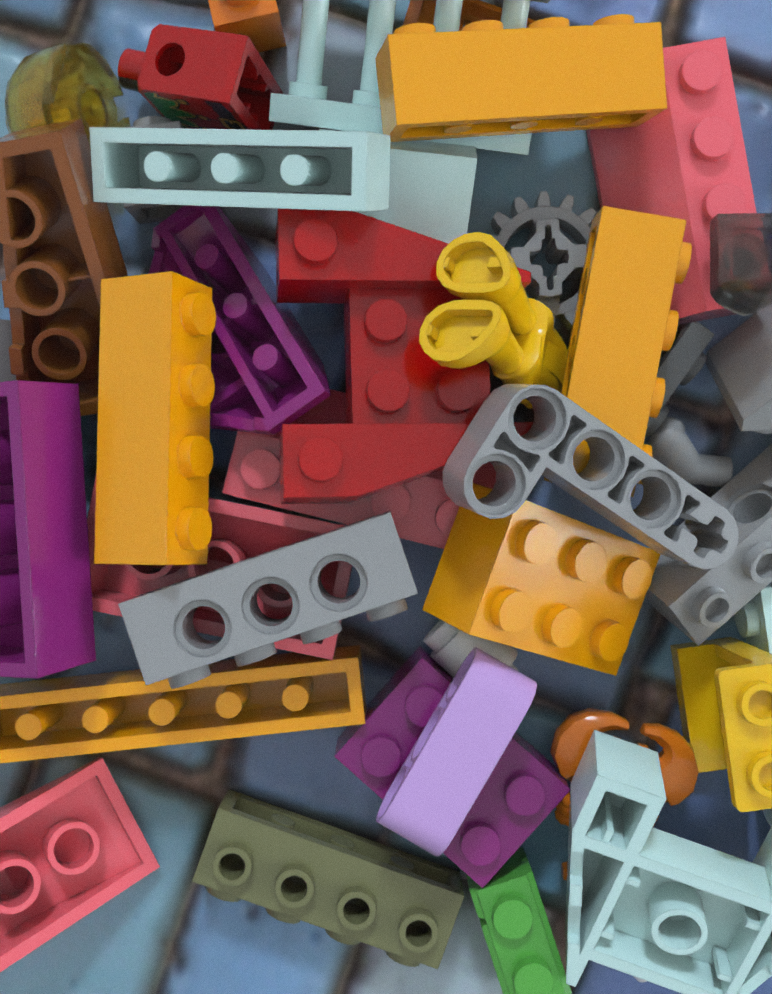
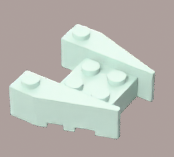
M594 730L570 784L565 916L566 984L576 987L588 960L681 994L752 993L772 976V827L753 862L653 828L666 801L658 752Z

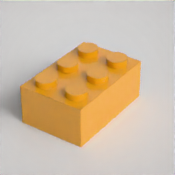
M473 483V491L477 499L487 496L493 490ZM527 500L515 513L505 518L497 519L484 517L459 506L422 610L469 635L616 676L624 653L627 650L629 639L645 595L650 587L660 554L650 548Z

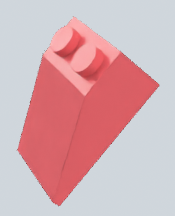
M102 757L0 807V972L160 867Z

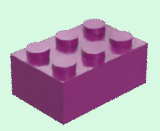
M421 646L415 650L367 704L366 723L348 726L337 740L334 757L382 800L453 680V677L430 657L431 655ZM515 732L443 854L483 888L571 789L559 773L557 767L519 733Z

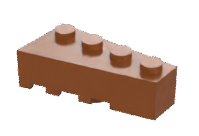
M82 118L16 130L0 138V243L3 244L6 275L1 281L4 308H9L13 343L9 347L11 374L16 375V380L78 384L80 416L98 413L101 279L128 276L107 203L93 201L91 149Z

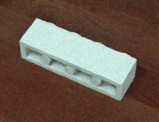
M89 127L94 202L365 212L389 210L391 135L369 131Z

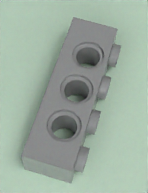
M772 444L711 497V499L732 514L739 529L737 547L734 554L725 564L715 569H700L660 554L650 587L645 596L661 615L698 646L772 582ZM685 521L679 525V527L691 533V530L686 527Z
M391 511L144 593L118 605L145 685L168 678L171 689H175L210 676L211 672L208 664L234 656L237 666L248 665L277 653L274 642L300 634L303 644L331 637L342 631L339 620L366 612L369 622L399 614L408 609L405 598L416 595L418 592ZM333 561H344L351 564L357 570L360 577L358 590L354 594L343 598L329 594L321 581V573L324 566ZM278 584L289 592L293 603L292 612L289 616L282 619H272L261 612L257 603V594L262 585ZM198 607H211L220 613L225 623V632L222 639L216 641L206 640L196 632L193 625V616Z

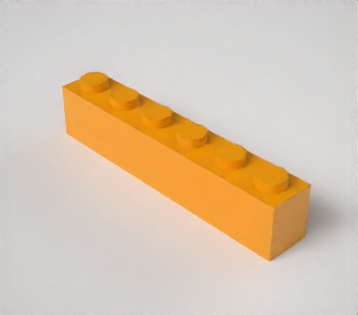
M360 645L336 648L333 660L296 652L274 654L244 666H237L235 659L220 660L208 664L211 672L210 676L175 689H171L168 678L145 685L140 669L0 684V764L365 724L367 703Z

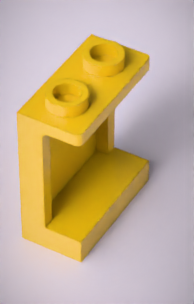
M733 637L705 640L699 646L695 642L670 645L682 733L684 739L693 747L699 773L727 769L731 802L740 812L771 809L772 654Z

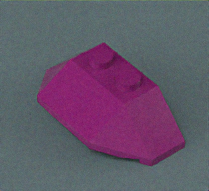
M183 205L153 228L151 248L155 252L148 274L173 271L212 288L216 324L212 332L211 372L215 383L214 397L210 403L211 429L275 435L281 430L282 424L292 423L331 395L324 364L287 303H277L275 283L219 206Z

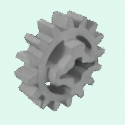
M540 191L534 208L530 209L521 197H517L511 205L512 219L498 211L492 217L490 225L498 235L492 236L505 248L508 241L516 233L529 227L528 242L524 247H512L507 252L514 259L518 268L531 272V283L524 289L525 292L530 295V298L550 308L554 317V325L555 319H559L561 324L567 330L572 329L579 290L573 297L560 303L559 297L562 295V283L564 281H574L582 276L590 233L589 224L593 220L596 211L591 207L580 216L572 212L574 196L569 194L563 199L559 207L551 206L548 192ZM560 229L567 232L578 245H574L560 232ZM541 247L542 253H545L546 262L548 264H557V267L548 279L547 276H543L542 266L537 264L531 265Z

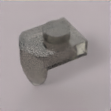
M772 213L717 214L710 220V294L719 305L735 314L747 316L772 304Z

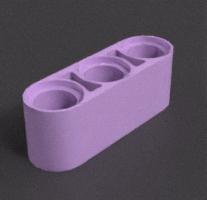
M475 647L461 664L393 780L380 805L376 822L432 855L440 856L453 840L525 717L535 696L537 682Z

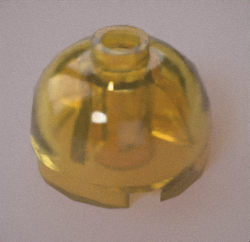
M70 42L54 44L26 56L16 66L7 81L4 110L9 133L16 130L82 118L90 145L89 127L124 128L130 127L129 117L122 118L119 122L117 121V107L113 97L124 96L119 80L107 60L92 45L87 43L70 44Z

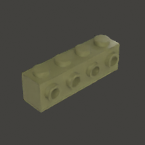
M228 789L217 810L192 882L205 886L209 894L220 900L237 902L242 899L264 907L270 916L279 921L290 924L304 921L325 929L331 938L340 943L358 945L362 942L385 950V953L399 964L417 967L421 963L435 969L439 968L464 899L459 871Z

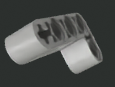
M505 384L494 389L484 400L447 459L443 469V487L447 496L456 505L490 519L505 518L515 513L526 501L542 475L655 552L700 569H715L725 564L734 554L739 540V529L736 520L726 508L562 393L546 385ZM527 399L534 410V422L531 429L525 435L520 436L514 426V412L519 403ZM585 440L590 449V459L583 471L577 474L573 465V455L576 447ZM490 462L496 472L495 485L487 496L477 499L473 491L474 475L483 464ZM641 480L644 487L643 497L640 504L635 509H632L631 493L634 486ZM679 517L686 519L685 525L691 530V533L682 527L672 524Z

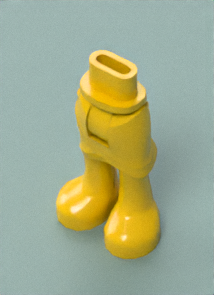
M473 232L463 234L452 240L442 250L436 262V276L451 294L461 297L463 300H454L441 304L425 317L419 334V343L424 352L441 366L456 369L470 367L486 360L491 365L493 375L499 378L503 385L538 384L549 386L560 392L568 349L554 328V317L550 308L535 299L527 297L514 259L492 235ZM527 399L520 402V404H523L528 409L533 408Z

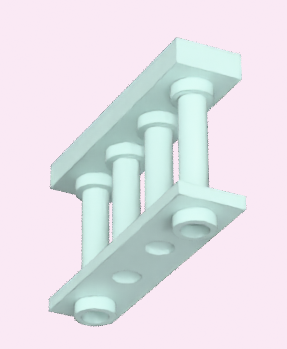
M303 0L296 82L289 81L288 94L271 93L269 121L342 131H369L383 134L375 58L387 35L393 32L396 0H369L360 90H353L352 103L327 100L328 86L322 85L330 0ZM436 0L433 22L436 32L459 31L463 0ZM503 0L501 14L503 28H526L530 1L548 3L550 0ZM532 133L422 141L474 146L477 149L528 155Z

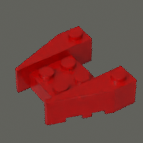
M278 209L275 235L277 303L344 304L347 424H282L279 436L281 504L351 503L444 469L447 459L484 400L490 394V367L486 360L463 369L441 366L424 352L419 343L420 328L425 317L441 304L454 300H463V298L451 294L436 276V262L448 243L355 211ZM517 267L525 289L531 283V272ZM514 422L515 429L520 436L525 435L533 422Z

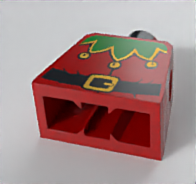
M159 24L151 31L146 52L127 48L121 54L118 63V80L122 88L139 92L162 117L169 118L172 122L180 121L185 129L273 130L275 122L269 121L271 93L283 94V91L249 36Z

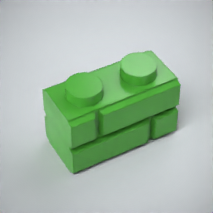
M519 847L483 888L466 874L469 891L477 916L480 919L481 928L503 994H572L570 985L566 984V973L524 848Z

